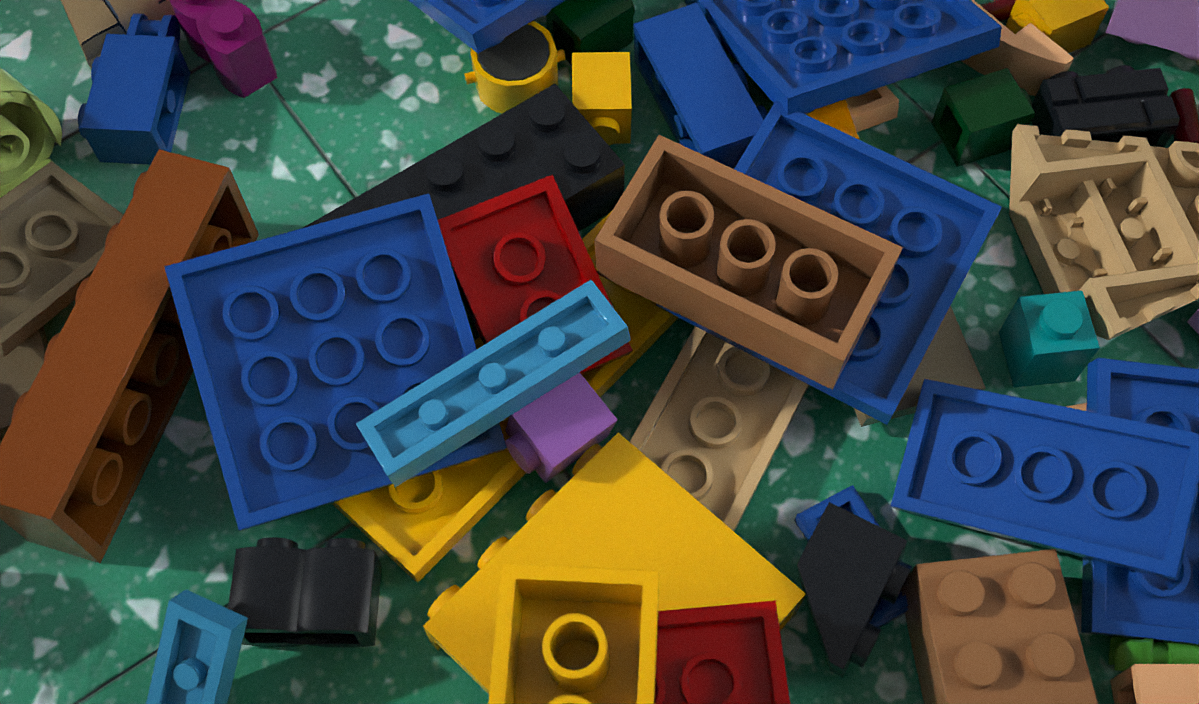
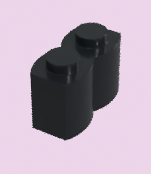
M279 537L261 538L257 540L254 547L236 549L228 609L248 618L242 645L263 647L311 645L338 648L375 646L382 569L375 550L366 549L364 542L350 538L329 539L325 542V547L304 550L299 549L298 543Z

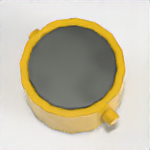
M531 21L505 37L498 45L487 48L479 54L471 49L473 71L464 73L467 84L475 83L483 104L495 112L504 113L551 85L556 84L558 86L557 62L566 60L563 49H556L551 33L537 22Z

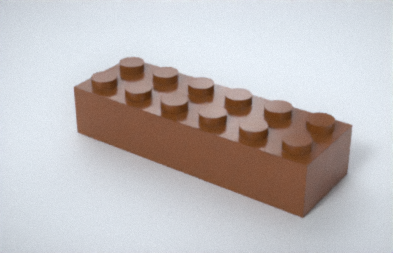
M158 150L149 169L138 177L134 186L133 198L122 219L109 230L105 241V250L91 276L85 278L80 284L75 297V306L61 332L55 334L49 341L45 350L44 363L29 391L23 393L17 400L12 413V422L0 443V519L27 541L101 563L194 371L164 266L256 241L259 236L229 167Z

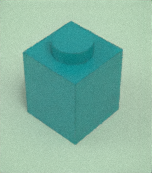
M1083 291L1021 296L1017 299L999 330L1014 388L1076 381L1100 349Z

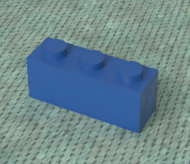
M697 2L634 23V61L677 143L734 169L768 112L762 105L756 106L748 93L745 73L739 63L732 64L729 60L714 24L708 23Z

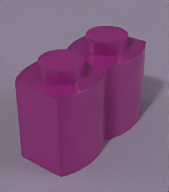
M169 0L188 45L200 58L211 62L217 78L228 91L245 98L277 78V71L261 24L256 15L247 6L235 0Z

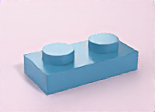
M187 589L170 599L146 704H227L248 618Z

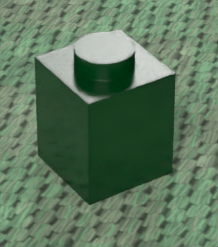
M565 0L552 8L546 15V27L551 33L556 49L564 50L566 61L572 66V53L619 52L633 43L635 7L632 0Z
M1005 68L944 87L931 123L958 167L1012 150V131L1017 124L1030 125L1035 111L1033 110L1032 100L1028 92L1019 87L1009 69Z

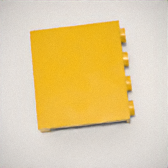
M618 432L604 447L594 444L586 450L573 467L572 474L574 476L557 493L553 489L543 493L528 510L525 517L528 522L510 540L506 536H502L493 542L477 563V567L480 570L461 588L458 585L449 587L433 602L427 613L430 619L423 625V628L430 643L437 650L442 648L489 694L501 563L659 570L658 611L776 600L780 631L798 612L806 593Z

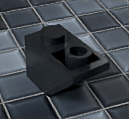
M829 502L797 563L799 580L803 591L806 593L805 598L829 669L843 678L850 662L862 668L864 667L882 630L870 622L882 599L895 604L913 566L901 561L904 556L907 540Z

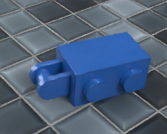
M134 13L130 19L127 34H106L100 57H96L92 63V86L87 103H83L78 112L79 132L83 138H86L99 162L151 165L159 149L172 152L191 74L179 48L180 24L175 15H164L162 20H148L146 14Z

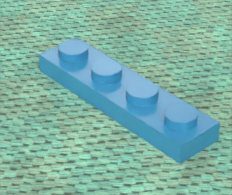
M589 280L357 422L356 425L394 487H397L631 341L628 326L595 283Z

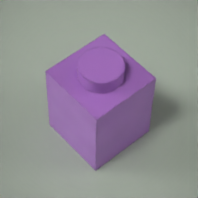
M579 372L512 414L505 429L510 438L505 443L513 459L526 473L530 474L535 470L546 483L579 459L591 446L599 444L607 438L618 419Z

